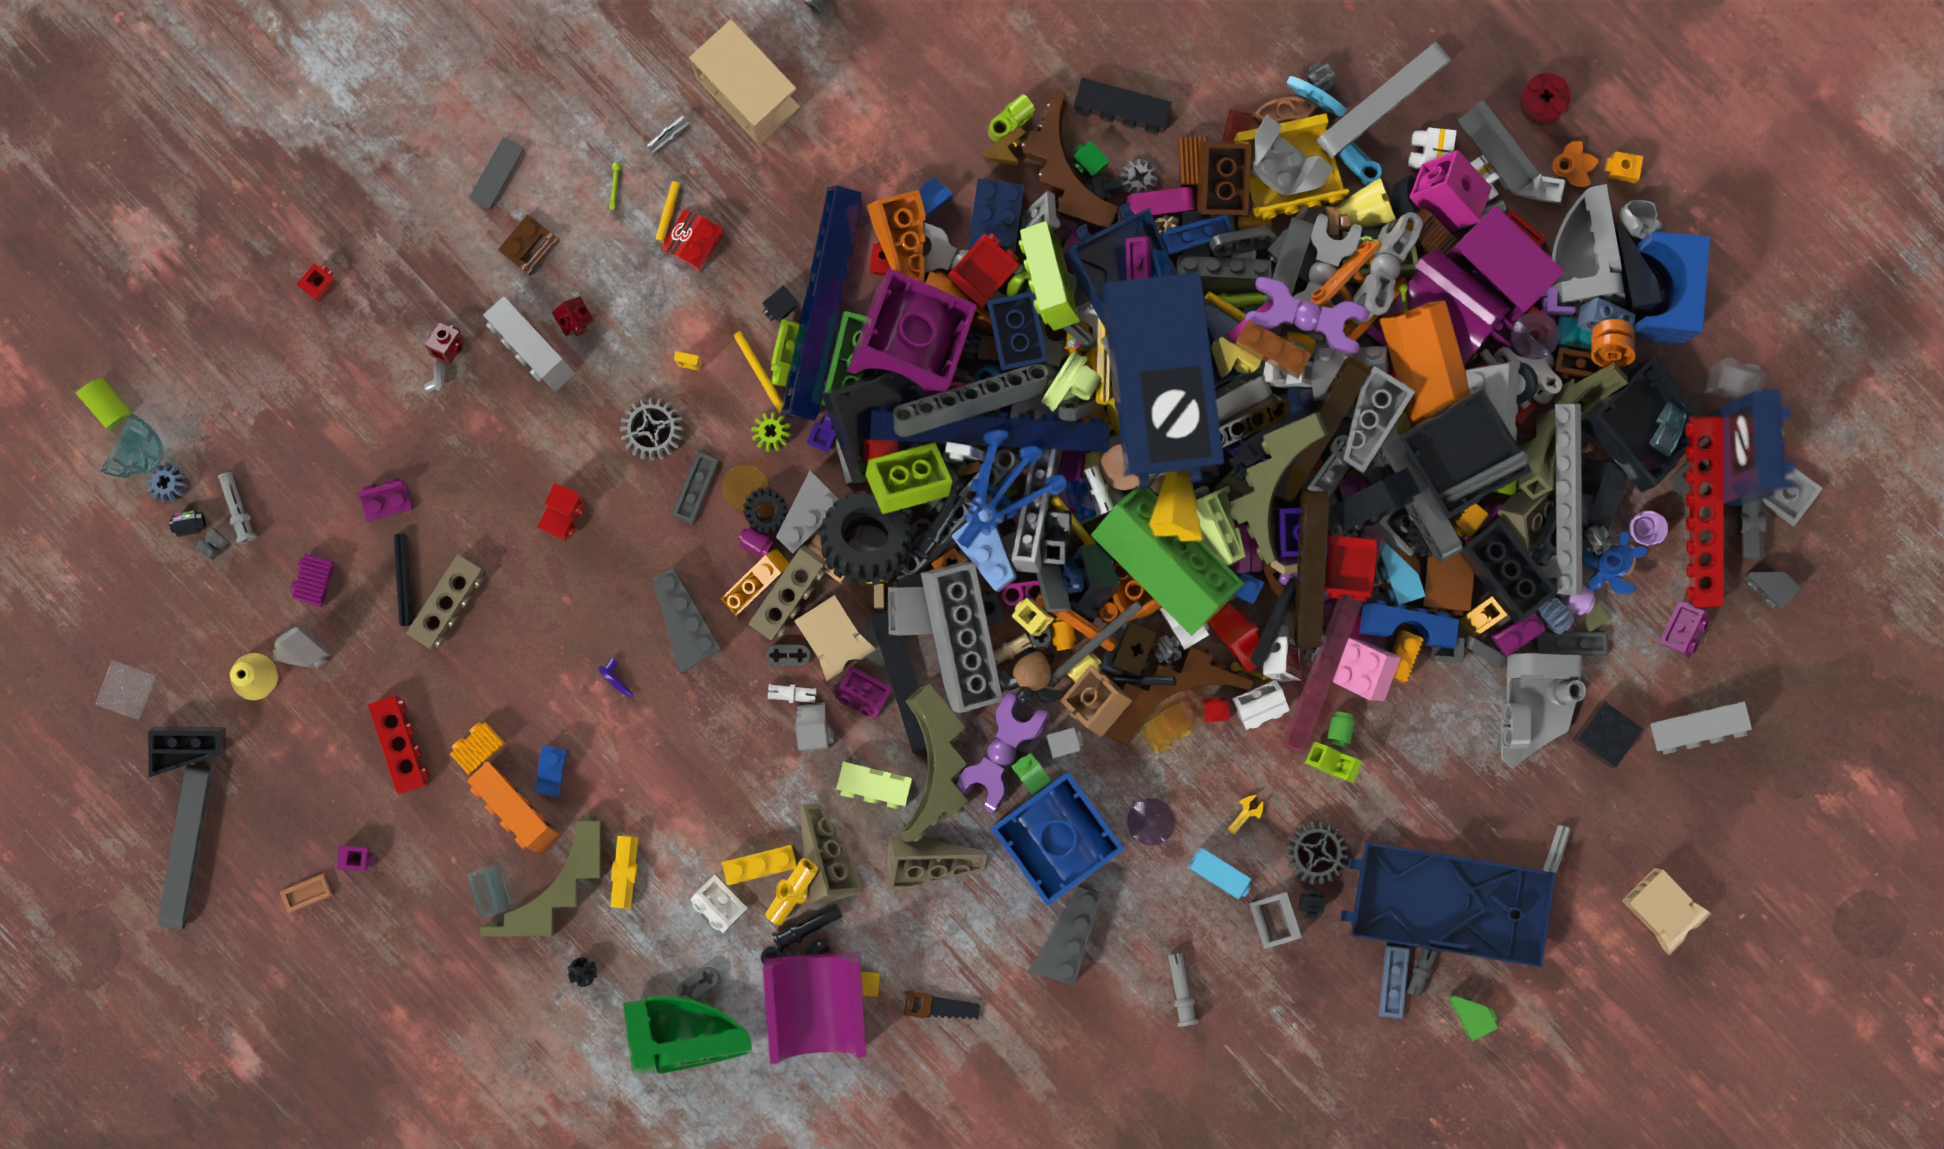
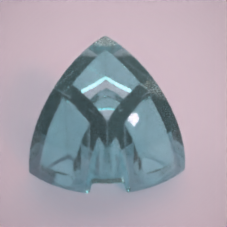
M131 414L105 461L101 472L120 478H129L132 474L142 473L146 475L160 464L164 455L163 445L159 436L145 421Z

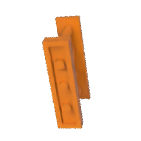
M1364 241L1360 243L1357 251L1338 269L1331 279L1313 292L1312 298L1309 301L1316 303L1320 308H1333L1329 300L1338 292L1344 302H1352L1353 297L1344 284L1353 276L1358 285L1362 286L1365 277L1360 268L1366 261L1371 265L1375 258L1374 253L1382 245L1381 242ZM1397 277L1395 279V295L1392 302L1401 293L1399 285L1402 283L1408 285L1405 277ZM1373 314L1372 318L1363 324H1356L1350 319L1346 324L1345 322L1343 323L1342 331L1347 338L1356 341L1380 315Z

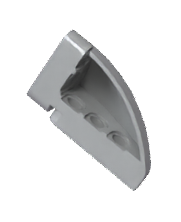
M1607 184L1587 189L1567 213L1554 243L1552 260L1565 272L1552 284L1553 287L1558 288L1557 306L1576 307V311L1580 312L1581 305L1597 297L1620 308L1626 304L1622 267Z

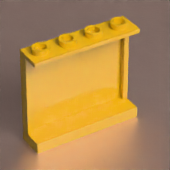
M1326 114L1280 123L1282 128L1279 132L1282 138L1307 158L1320 156L1333 167L1324 185L1317 189L1280 196L1250 172L1249 198L1255 219L1263 217L1264 220H1268L1280 213L1291 215L1297 213L1299 209L1308 208V210H1314L1321 207V204L1330 203V205H1336L1344 201L1349 193V189L1343 188L1335 157L1331 159L1316 142L1327 131L1326 126L1329 121ZM1259 128L1238 132L1233 140L1247 141L1252 144L1251 163L1255 157V133Z

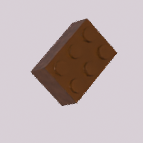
M1200 140L1197 211L1199 213L1248 215L1251 143L1247 141Z

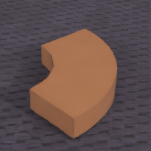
M1290 96L1267 102L1252 117L1262 123L1265 116L1268 115L1280 124L1286 121L1308 118L1318 105L1304 98Z

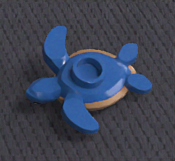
M1626 531L1620 534L1619 543L1611 544L1606 552L1596 557L1592 553L1590 554L1582 545V564L1587 568L1595 570V574L1588 580L1587 587L1590 590L1596 591L1604 583H1608L1616 593H1633L1636 590V586L1623 580L1633 571L1636 558L1645 556L1647 549L1641 546L1635 548L1630 544V537Z

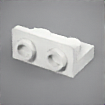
M716 875L709 879L690 899L695 910L703 913L709 919L711 926L722 933L748 909Z

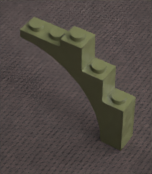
M1612 363L1580 382L1572 379L1563 384L1561 390L1554 394L1555 404H1581L1582 420L1610 394L1626 385L1628 377L1615 363ZM1555 408L1536 418L1537 437L1519 447L1521 452L1527 454L1530 461L1528 464L1532 470L1519 478V487L1532 500L1553 489V476L1556 468Z
M1319 412L1263 436V448L1267 454H1271L1272 458L1246 469L1248 473L1245 475L1246 480L1251 488L1254 487L1255 491L1230 502L1231 507H1229V511L1233 520H1237L1239 524L1248 521V532L1252 539H1256L1259 546L1256 548L1257 553L1262 561L1265 560L1266 564L1279 559L1273 541L1271 524L1272 506L1278 484L1296 456L1312 442L1328 434Z
M930 684L921 686L905 701L916 716L923 732L927 748L928 773L920 805L911 821L899 834L904 842L918 841L925 835L924 830L929 825L934 826L942 817H957L964 811L963 806L968 802L952 782L962 774L963 771L961 769L967 765L951 746L952 743L961 737L962 734L960 732L965 726Z

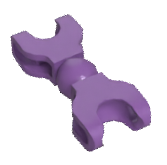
M1264 277L1257 278L1256 288L1271 297L1272 307L1265 313L1255 311L1247 313L1245 316L1246 323L1249 320L1266 330L1274 329L1280 324L1292 325L1294 323L1297 328L1303 331L1315 329V332L1325 337L1326 343L1333 350L1348 354L1358 353L1359 344L1344 335L1342 331L1343 323L1349 319L1361 321L1367 319L1370 311L1366 307L1346 301L1333 308L1322 307L1321 309L1312 301L1299 303L1300 300L1290 295L1288 288L1283 282Z
M1013 691L1005 695L996 710V721L999 730L996 734L997 739L989 744L987 750L988 757H984L980 764L964 769L956 783V787L963 795L967 794L975 783H982L988 790L985 809L991 814L998 811L1008 794V784L1005 780V775L1008 770L1007 766L1015 761L1017 755L1016 748H1020L1024 741L1040 736L1049 719V712L1039 710L1028 722H1021L1015 712L1019 702L1018 695Z

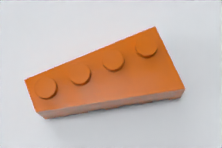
M487 761L467 780L472 786L469 790L478 799L482 797L487 803L485 808L493 816L497 814L502 819L499 822L500 825L507 832L510 833L512 831L517 836L514 840L521 848L525 849L527 847L542 855L561 837V834L556 829L554 830L545 824L547 820L534 808H530L531 803L520 792L515 791L516 787L494 764Z

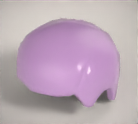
M1642 511L1631 519L1629 524L1630 535L1635 542L1641 545L1651 546L1662 543L1668 534V523L1664 516L1655 511Z

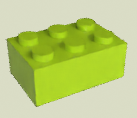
M936 443L871 459L866 470V477L882 514L947 497L952 486V479Z

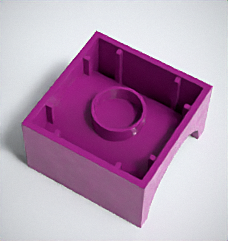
M1496 205L1447 255L1451 261L1511 306L1505 316L1512 322H1515L1565 272Z
M1436 249L1422 257L1415 265L1417 270L1407 285L1408 310H1413L1428 302L1446 301L1465 369L1511 306ZM1402 293L1381 318L1396 311H1403ZM1379 319L1370 327L1367 333L1380 344L1387 347Z
M889 269L875 291L847 371L857 374L859 371L868 368L886 369L902 374L916 382L925 391L927 397L945 392L951 384L977 305L893 269Z
M860 951L765 958L762 970L770 1064H779L787 1058L820 1052H842L853 1054L857 1058L866 1057L867 1034Z

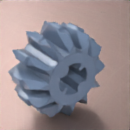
M169 463L164 465V469L161 465H156L157 473L150 470L149 475L153 476V478L145 480V483L152 485L147 489V492L154 493L152 498L156 501L161 498V502L165 504L169 499L172 502H176L175 494L184 495L180 487H187V483L181 482L186 477L185 474L179 473L180 468L177 466L172 468ZM164 479L170 480V482L167 483L168 488L162 486L165 484Z
M1555 596L1535 611L1544 625L1556 634H1562L1564 631H1567L1574 622L1573 614Z

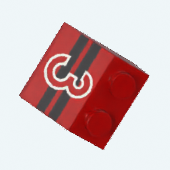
M684 209L662 245L661 250L701 273L725 233L723 228L708 219Z

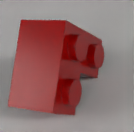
M554 482L544 503L547 508L537 528L566 541L567 537L571 538L577 527L574 524L577 516L581 517L586 509L585 498Z
M1229 604L1210 619L1208 623L1215 634L1229 648L1237 662L1250 673L1258 667L1250 661V658L1261 635H1257L1260 630L1253 621L1247 622L1248 618L1240 608L1235 610Z

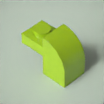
M1317 742L1313 743L1305 761L1306 764L1350 783H1354L1362 765V761Z

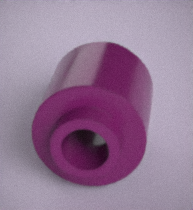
M752 526L749 529L744 528L737 539L741 541L740 547L757 557H764L774 545L769 536Z

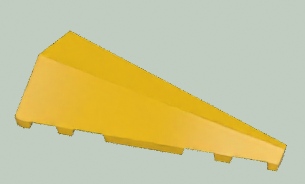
M1189 470L1166 473L1149 523L1155 536L1178 535L1180 541L1203 539L1200 520L1197 514L1193 483H1190Z

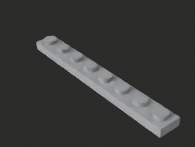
M1555 404L1557 590L1559 591L1557 594L1581 595V404Z

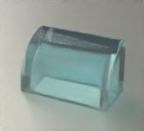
M500 864L466 873L479 919L512 910Z

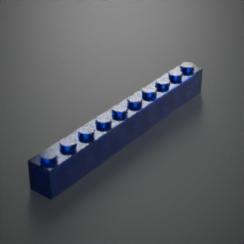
M838 185L827 188L780 415L802 421H815L820 412L819 400L825 388L823 380L825 372L829 367V351L834 344V327L839 320V303H841L844 296L842 289L844 281L848 276V260L853 252V236L858 228L856 221L858 213L862 208V192Z
M878 405L877 409L871 411L870 440L945 444L950 442L964 445L989 446V443H985L983 438L985 433L1003 430L1008 432L1009 436L1000 444L1002 447L1025 448L1036 446L1040 449L1108 452L1110 422L1105 421V417H1091V421L1081 420V418L1075 421H1065L1057 419L1055 414H1043V418H1034L1033 413H1019V417H1012L1010 412H996V416L986 415V412L903 437L897 435L894 431V410H891V406Z

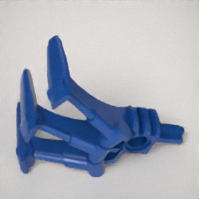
M1003 430L988 431L983 437L985 443H989L984 464L981 465L978 478L973 479L971 483V491L977 493L976 497L972 500L973 505L968 508L969 514L964 516L969 525L957 539L960 542L959 544L969 549L980 532L984 535H990L991 529H996L997 523L1003 522V515H1006L1007 519L1018 514L1016 510L1030 504L1033 499L1049 491L1051 495H1057L1067 486V482L1062 475H1054L1046 478L1045 487L1030 495L1026 494L1013 502L1011 499L1008 500L1006 498V490L1015 481V478L1026 464H1035L1042 457V450L1036 446L1022 448L1019 451V456L1022 460L1014 470L1007 474L997 487L995 485L990 486L988 480L996 448L1009 436L1008 432ZM986 494L991 497L987 504H985ZM997 503L1000 504L1002 510L998 513L995 509ZM980 510L988 513L989 518L987 522L980 520Z

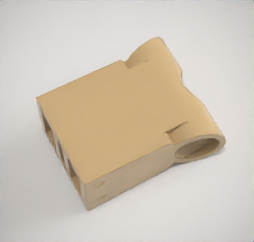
M835 595L795 620V623L819 658L826 681L843 672V668L848 660H861L876 650L858 633Z
M1654 868L1622 900L1655 934L1659 944L1668 955H1671L1684 942L1690 930L1699 927L1711 915L1708 910L1694 903L1663 869Z

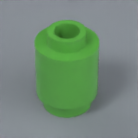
M1335 712L1334 717H1331L1327 740L1331 741L1332 746L1345 748V744L1351 743L1355 723L1353 721L1354 715Z

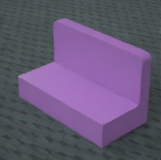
M1549 287L1540 296L1539 310L1555 319L1559 316L1570 317L1576 312V307L1557 306L1558 288Z

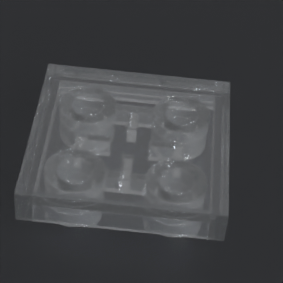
M111 660L95 705L141 721L158 676Z

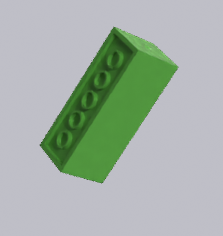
M1137 487L1116 504L1091 536L1193 636L1223 608L1244 583L1201 540L1180 541L1178 535L1155 536L1149 523L1158 497L1149 488L1138 489Z

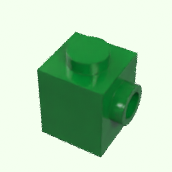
M1091 141L1086 145L1081 143L1073 151L1075 154L1073 156V162L1075 163L1073 167L1080 175L1085 173L1089 179L1098 176L1109 165L1110 160Z

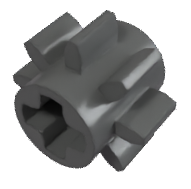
M1317 62L1309 67L1308 71L1310 74L1306 78L1310 84L1321 88L1324 92L1332 87L1334 84L1332 80L1336 76L1327 63L1321 66L1320 62Z
M1594 525L1583 533L1585 539L1582 541V544L1590 554L1595 552V554L1599 555L1610 548L1609 540L1613 537L1604 526L1599 528L1597 525Z
M1165 635L1158 639L1153 652L1160 664L1165 661L1167 664H1174L1181 658L1182 653L1180 651L1184 650L1176 636L1170 638L1168 635Z

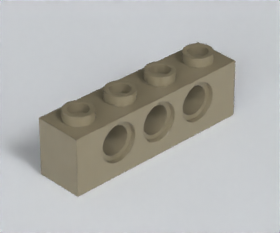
M806 545L801 547L748 625L771 641L776 636L780 638L788 628L785 623L789 617L794 619L800 611L801 607L798 606L803 598L807 600L813 592L814 588L811 585L816 579L820 581L826 573L827 569L824 568L826 560ZM799 570L806 571L808 574L807 581L799 578ZM786 589L793 590L795 593L794 600L786 597ZM773 608L781 610V618H776L773 615Z
M457 554L406 634L431 650H434L435 647L439 648L446 638L443 634L447 628H452L457 622L459 616L456 614L460 608H465L472 598L470 596L471 591L474 587L478 588L485 578L483 573L485 571ZM460 577H464L466 580L465 587L457 590L455 588V581ZM451 597L453 600L452 607L444 610L442 607L443 599ZM433 617H438L440 625L437 629L432 630L429 627V621Z

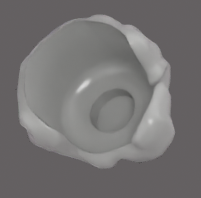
M1633 200L1620 209V221L1631 239L1643 240L1653 231L1662 232L1663 225L1656 218L1658 213L1654 202Z

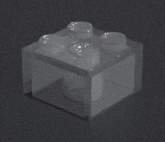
M1724 357V360L1721 359L1710 366L1704 393L1734 401L1751 391L1763 390L1767 372L1761 370V367L1758 365L1747 364L1745 366L1738 364V360L1734 358Z

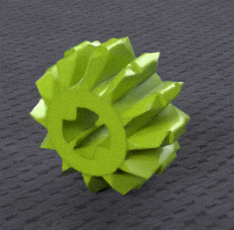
M772 412L771 419H768L767 414L763 413L762 416L765 421L762 422L756 418L755 422L759 427H751L752 432L759 433L754 435L752 440H760L757 445L759 449L766 443V452L771 451V445H774L775 450L779 451V442L783 446L787 445L783 437H791V433L784 431L789 429L790 425L789 423L781 425L785 420L784 416H780L776 421L775 412ZM768 427L770 429L775 427L776 435L774 437L770 435V438L766 437V429Z

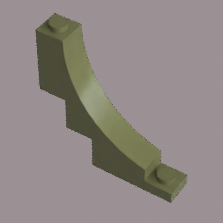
M582 816V821H576L575 836L569 857L556 880L539 897L527 905L505 913L504 926H501L499 921L487 922V926L480 927V937L554 936L555 907H578V878H602V821H596V816Z

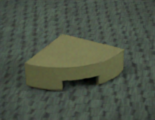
M1598 600L1595 601L1592 610L1586 614L1585 625L1588 632L1610 620Z

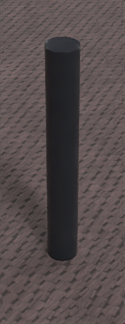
M1111 676V680L1116 685L1128 683L1131 685L1175 686L1177 684L1175 676Z

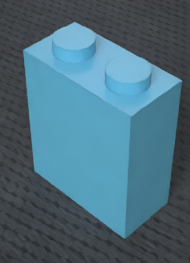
M1198 848L1187 866L1189 870L1237 899L1241 896L1245 897L1252 887L1249 884L1251 878L1203 848Z

